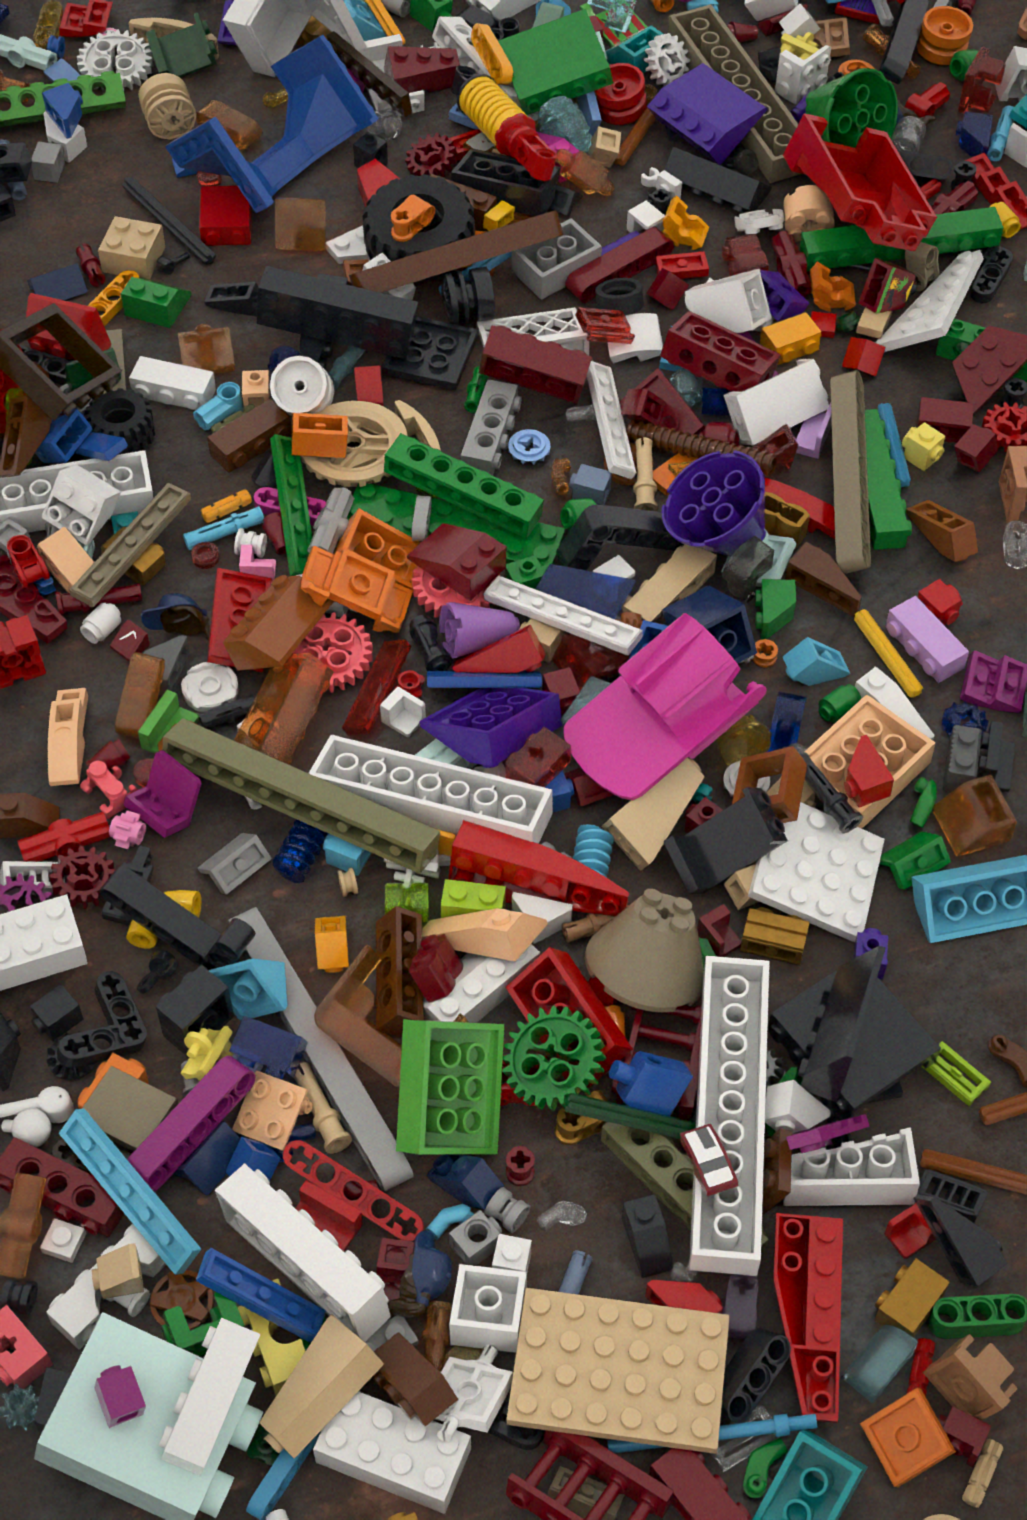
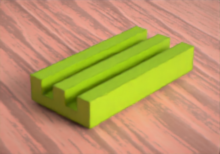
M942 1041L939 1044L941 1047L939 1054L941 1053L977 1083L978 1086L973 1085L957 1068L948 1064L939 1055L936 1062L925 1070L970 1107L974 1100L978 1099L982 1092L990 1087L991 1081Z

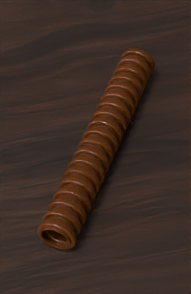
M632 419L626 429L628 440L631 443L641 438L642 445H644L643 437L652 440V448L657 447V449H664L667 452L672 450L675 454L680 453L683 456L687 454L688 457L692 458L695 456L696 459L720 451L721 454L733 453V451L743 452L758 463L762 472L767 477L773 474L777 464L776 454L774 453L768 455L766 451L760 452V450H752L750 447L745 449L742 445L737 447L734 443L729 444V442L725 441L722 443L721 440L714 441L713 438L706 439L705 436L699 437L697 434L691 436L689 432L683 433L681 430L676 432L673 428L668 429V427L664 426L661 428L660 425L653 426L652 423L646 424L644 421L638 422L636 419Z

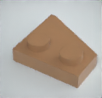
M847 17L815 21L820 27V30L814 34L813 42L818 44V49L828 45L831 47L830 57L850 55Z

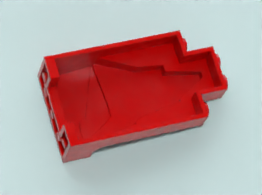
M804 113L783 153L791 171L806 174L827 194L840 220L854 223L865 230L872 243L915 252L921 240L926 238L937 216L887 132L866 127L855 148L823 141L821 138L828 124L826 119Z

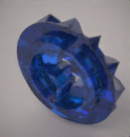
M966 701L962 704L954 702L951 707L945 709L942 716V726L945 732L951 736L953 726L960 725L961 719L969 716L970 722H966L962 726L978 728L983 733V731H987L989 720L986 719V712L980 711L977 704L971 706L967 705Z

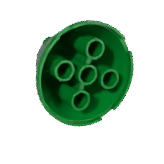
M871 68L858 69L821 85L814 92L808 93L806 97V114L823 117L828 123L821 136L823 141L855 148L866 127L887 132L889 137H892L897 121L898 101L892 82L885 78L884 73Z

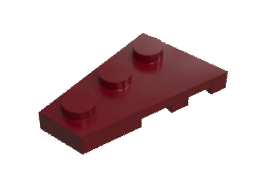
M659 368L634 388L647 389L665 401L658 424L661 428L664 426L668 427V429L673 428L676 432L678 430L683 431V433L689 432L691 436L693 434L699 435L706 426Z

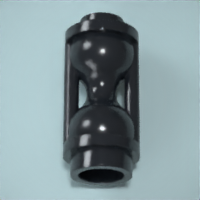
M428 615L415 617L409 624V633L418 645L424 647L426 670L447 671L453 659L451 654L443 646L438 645L436 641L438 631L435 621Z

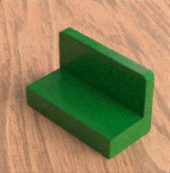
M920 832L883 853L879 864L890 867L897 887L905 890L912 886V876L933 873L951 863L941 835Z

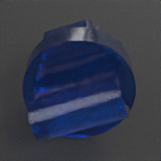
M290 346L277 347L271 352L270 363L267 366L273 372L279 363L289 357L300 356V353Z

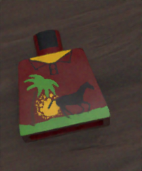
M874 258L858 303L875 313L902 309L906 304L908 296L913 295L916 291L915 274L896 264Z

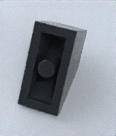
M655 1194L623 1202L621 1219L641 1278L673 1270L674 1266L666 1225Z

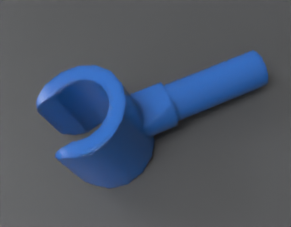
M51 576L50 579L45 580L42 578L34 582L42 596L56 591Z

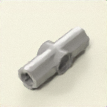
M334 487L329 494L325 507L314 523L313 529H315V532L307 550L309 553L313 546H317L333 554L337 542L344 534L349 523L347 516L355 499L350 490L344 487Z

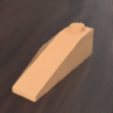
M497 908L432 919L422 928V940L433 934L436 936L445 934L454 950L516 962L548 923L546 919Z

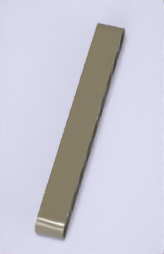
M858 370L831 377L830 381L836 561L844 574L871 567L864 385Z

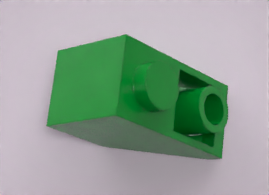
M762 579L760 590H755V607H760V612H756L755 628L760 629L761 640L770 638L793 620L796 606L795 580Z

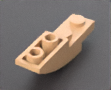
M86 688L58 690L56 701L51 702L48 731V778L50 786L79 784L85 748L83 728L88 702Z

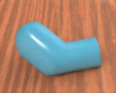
M692 0L686 2V9L688 11L711 4L718 13L719 4L716 0Z
M465 1204L444 1208L427 1226L426 1230L432 1231L434 1238L438 1240L451 1224L457 1222L462 1224L473 1216L474 1213L470 1211L471 1207Z

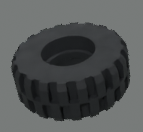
M422 174V176L407 175L405 178H396L391 180L386 186H381L376 191V194H373L368 200L362 215L364 244L366 252L371 259L383 253L390 261H395L475 235L474 209L467 195L463 191L461 192L460 188L455 184H450L441 177L434 178ZM414 194L435 207V215L429 225L435 226L434 229L417 233L411 240L406 242H398L392 238L391 230L393 223L391 221V212L400 206L408 196ZM456 269L451 270V271H448V272H451V274H452L453 272L456 271ZM443 273L416 282H425V280L431 279L433 281L441 279Z

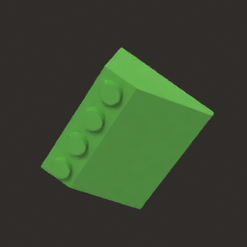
M403 1019L396 1151L419 1155L498 1154L504 1024Z

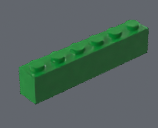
M878 409L865 410L869 525L873 550L905 548L907 538L912 534V525L910 520H906L905 499L900 497V480L895 478V460L890 459V441L885 439L884 436L885 422L883 419L880 420Z

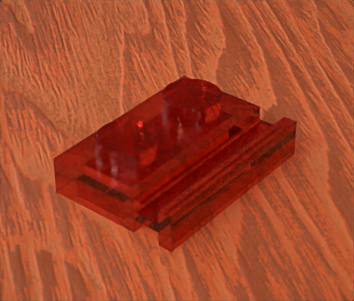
M579 307L575 314L583 332L588 335L587 341L631 344L635 338V334L630 333L631 327L623 311Z

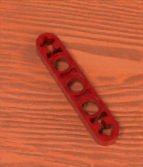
M294 1140L285 1147L283 1159L289 1168L328 1193L358 1209L363 1216L397 1238L404 1241H414L417 1234L424 1230V1222L417 1213L310 1144L301 1140ZM303 1146L305 1148L303 1154L311 1160L314 1159L315 1154L320 1157L312 1165L310 1174L304 1171L309 1165L302 1161H298L296 1164L292 1163L293 1155L290 1152L293 1148L299 1150ZM324 1163L331 1164L335 1169V1176L328 1183L321 1182L317 1177V1169ZM351 1181L359 1182L363 1188L362 1196L355 1201L349 1200L344 1194L345 1186ZM378 1199H385L390 1204V1213L385 1218L379 1219L372 1213V1205ZM397 1207L403 1210L399 1217L407 1221L411 1217L416 1220L414 1226L418 1230L415 1234L409 1232L407 1236L403 1235L402 1231L404 1228L397 1222H394L393 1228L387 1225L395 1216Z

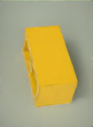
M501 201L484 215L483 228L490 231L506 226L514 220L515 207L505 201Z

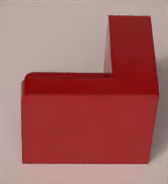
M851 337L842 367L876 376L886 347L868 339Z
M916 1203L892 1218L888 1222L884 1233L904 1259L909 1258L936 1240Z

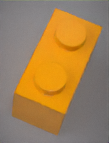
M805 312L763 327L760 345L781 354L777 364L779 365L818 351L821 331Z

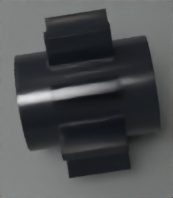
M658 189L652 194H648L647 201L665 215L673 198H670V192L667 190Z

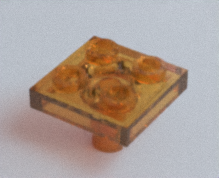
M276 198L275 249L325 251L326 199Z
M200 324L195 328V331L178 333L182 365L214 373L235 371L229 327L211 329V326L207 324Z

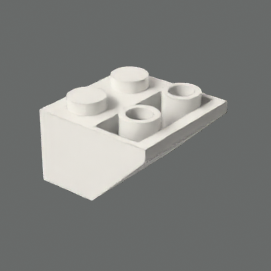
M72 465L59 471L41 518L59 529L67 528L75 539L88 545L111 517L121 491L79 465Z

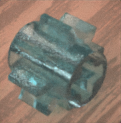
M15 1384L14 1390L8 1394H1L5 1406L0 1407V1416L7 1417L6 1424L8 1428L11 1429L17 1424L22 1425L23 1429L27 1430V1424L35 1420L39 1397H34L36 1391L32 1385L25 1390L19 1388L18 1384Z

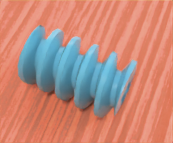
M581 825L577 831L578 835L576 837L573 859L606 877L609 873L608 865L611 861L609 855L612 853L611 845L614 842V837L598 826Z

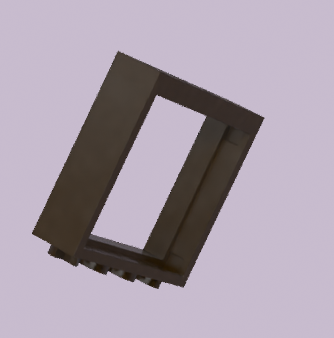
M55 303L0 331V368L53 421L63 415L69 417L77 407L79 409L84 408L91 399L97 400L105 391L109 392L119 382L116 378L122 370ZM47 330L94 379L65 395L16 345Z

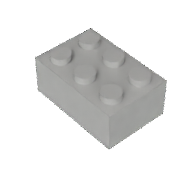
M572 218L561 223L564 235L512 251L511 271L541 300L565 288V281L573 271L601 256L602 246Z

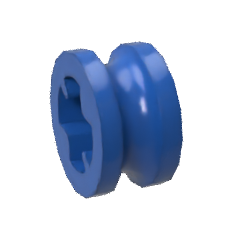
M51 35L48 39L47 50L56 53L58 58L64 56L65 39L61 36L57 39L56 36Z

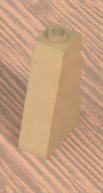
M688 757L642 797L628 802L602 825L605 831L612 834L616 844L640 871L655 859L664 844L663 841L669 836L705 777L701 773L699 765Z
M331 1314L326 1319L259 1422L269 1433L264 1439L278 1453L285 1449L294 1459L384 1365L372 1349L334 1315Z

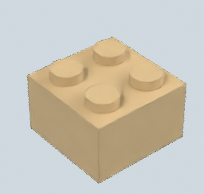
M115 216L98 249L102 272L119 275L123 271L132 270L138 273L140 278L150 279L158 264L157 259L165 249L162 225Z

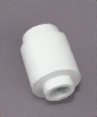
M100 603L83 620L80 631L91 643L96 644L98 641H103L121 623V613L111 603Z

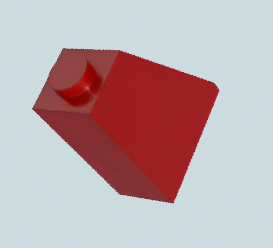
M376 158L357 169L358 189L365 207L373 194L375 195L381 186H386L391 180L396 178L400 179Z

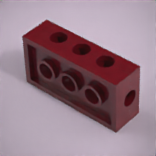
M688 311L668 330L660 357L666 359L672 365L689 370L695 376L703 377L713 382L717 387L743 392L772 378L781 354Z

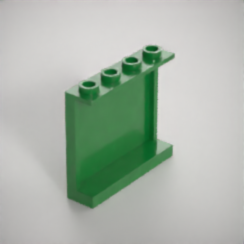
M586 9L498 41L513 67L512 84L522 111L526 115L614 84L610 66Z

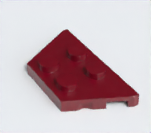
M989 325L952 362L967 403H974L973 416L1005 385L1007 380L1011 379L1027 363V335Z

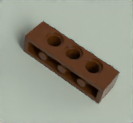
M395 906L376 921V1030L402 1038L403 1019L424 1020L423 993L409 973V968L413 963L412 959L417 955L421 947L422 914Z

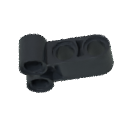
M474 5L468 6L454 16L462 17L471 28L476 23L488 25L497 41L519 33V21L517 19L508 17L500 20Z

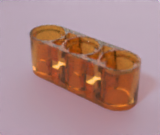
M211 100L196 112V122L198 125L216 116L236 147L241 150H246L262 136V128L254 119L218 100Z
M138 652L132 655L115 722V732L117 734L139 739V729L157 704L165 669V660L163 658Z

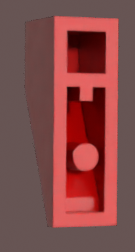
M530 624L457 660L452 668L454 672L519 673L526 669L527 673L542 666L541 661L544 660L546 653Z

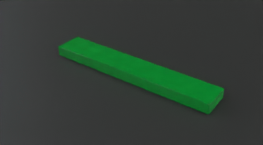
M274 434L270 438L289 574L290 576L303 574L310 554L307 550L312 540L301 457L299 455H292V438Z

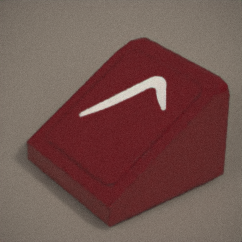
M129 619L123 624L110 644L112 650L129 662L150 646L147 632Z

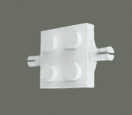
M486 1345L477 1360H462L449 1357L441 1373L459 1400L434 1419L444 1422L437 1433L441 1441L444 1442L446 1440L447 1443L450 1442L457 1427H466L486 1433L491 1427L511 1389L513 1379L512 1371L499 1369L492 1365L493 1360L498 1354L495 1347L491 1346L490 1348L489 1345Z

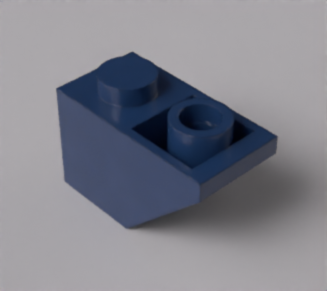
M442 1154L434 1161L433 1168L426 1175L430 1181L462 1204L483 1210L487 1207L493 1195L504 1186L482 1158L462 1154Z

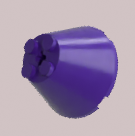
M720 451L707 454L685 467L670 484L667 490L669 496L666 504L662 505V520L666 530L678 542L727 555L732 559H738L766 537L764 474L758 463L749 455L740 451H733V453L721 454Z

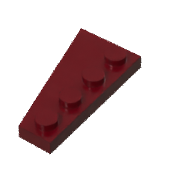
M5 554L0 556V613L9 619L28 615L35 635L44 642L50 643L67 629V620L47 599H43L39 595V590L33 584H28V587L23 589L13 566L10 564V559Z

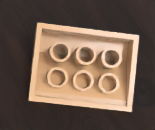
M867 694L805 751L837 792L846 794L844 782L846 781L848 767L861 736L867 734L894 778L890 797L859 808L854 799L848 797L847 802L851 807L863 815L862 822L857 826L861 829L931 763L936 743Z

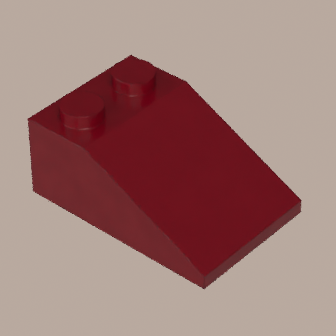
M442 523L407 555V559L471 601L506 569L507 547L484 532Z

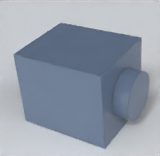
M581 464L577 474L573 473L570 479L569 489H573L572 499L591 498L596 504L604 505L611 490L612 473Z

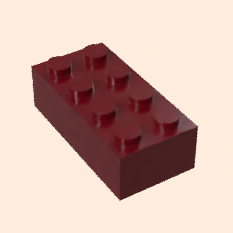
M491 325L478 373L578 404L592 357L581 350L563 348L556 342L538 340L531 334L512 332L506 326Z

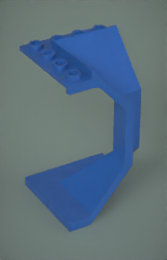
M324 35L319 36L270 66L288 93L285 131L280 141L250 163L245 160L215 116L165 146L179 168L232 177L254 211L258 213L274 203L273 195L315 160L356 132L376 122L379 118L375 114L374 108L367 102L360 87L354 82L345 64L339 59L333 50L332 44Z

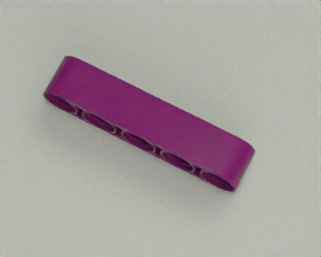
M225 1056L219 1060L127 1159L154 1192L169 1179L253 1087L256 1079L255 1073L232 1056Z

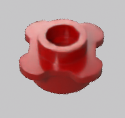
M411 670L404 671L397 676V687L402 688L416 698L422 696L421 686L425 683L424 676Z

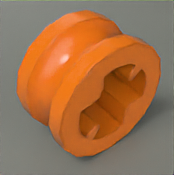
M767 639L757 641L755 643L757 653L752 658L753 662L763 668L773 666L777 660V645Z

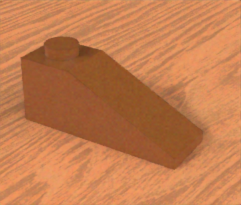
M930 500L906 508V514L941 555L954 562H959L978 552L974 522Z

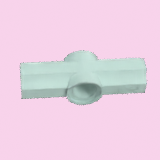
M0 34V56L8 58L10 63L18 68H22L27 64L45 71L57 62L56 53L36 47L35 43L28 37L23 36L16 40Z

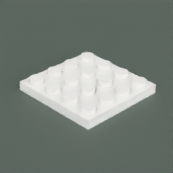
M800 802L797 820L783 823L785 827L784 834L788 841L757 860L748 897L790 915L798 916L804 921H809L815 926L855 942L857 932H863L865 929L885 839L859 827L843 834L839 830L840 825L831 815Z

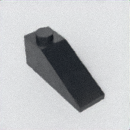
M918 1194L913 1198L960 1283L978 1287L1007 1265L1001 1253L1003 1251L1001 1244L988 1232L936 1197Z

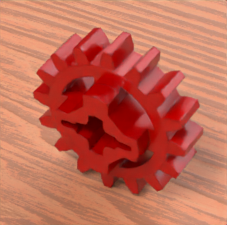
M1004 402L1002 408L996 404L993 410H987L982 427L990 429L995 434L998 448L1000 446L1004 447V452H1007L1008 446H1027V406L1020 409L1018 408V403H1014L1013 407H1010L1007 402Z

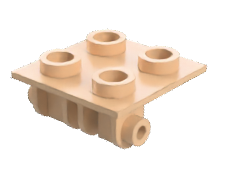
M256 1070L255 1083L245 1096L232 1130L284 1151L298 1115L309 1114L313 1104L306 1097L307 1089Z

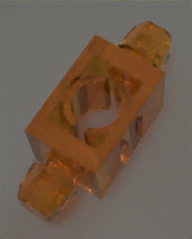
M559 149L557 151L556 162L564 166L560 175L588 195L598 192L604 196H610L615 189L613 183L605 179L609 173L608 169L581 150L574 154L566 149Z

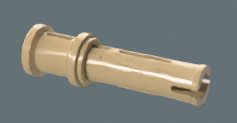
M643 437L644 445H642L641 438L635 442L637 481L633 486L634 493L636 494L634 509L658 511V504L655 502L657 484L653 481L652 440Z
M308 1062L300 1063L304 1075L301 1074L297 1065L291 1070V1074L298 1086L308 1090L306 1097L313 1104L311 1110L314 1115L313 1127L321 1133L325 1141L324 1149L327 1153L340 1152L350 1145L352 1137L348 1132L344 1131L340 1123L341 1116L339 1112L330 1107Z

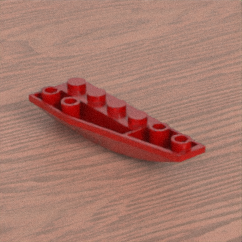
M464 820L452 844L448 879L506 886L505 903H512L513 892L572 904V911L617 916L627 908L628 891L577 860L541 844Z
M776 1213L773 1282L784 1334L791 1346L789 1358L801 1415L816 1414V1420L819 1422L838 1423L843 1219Z

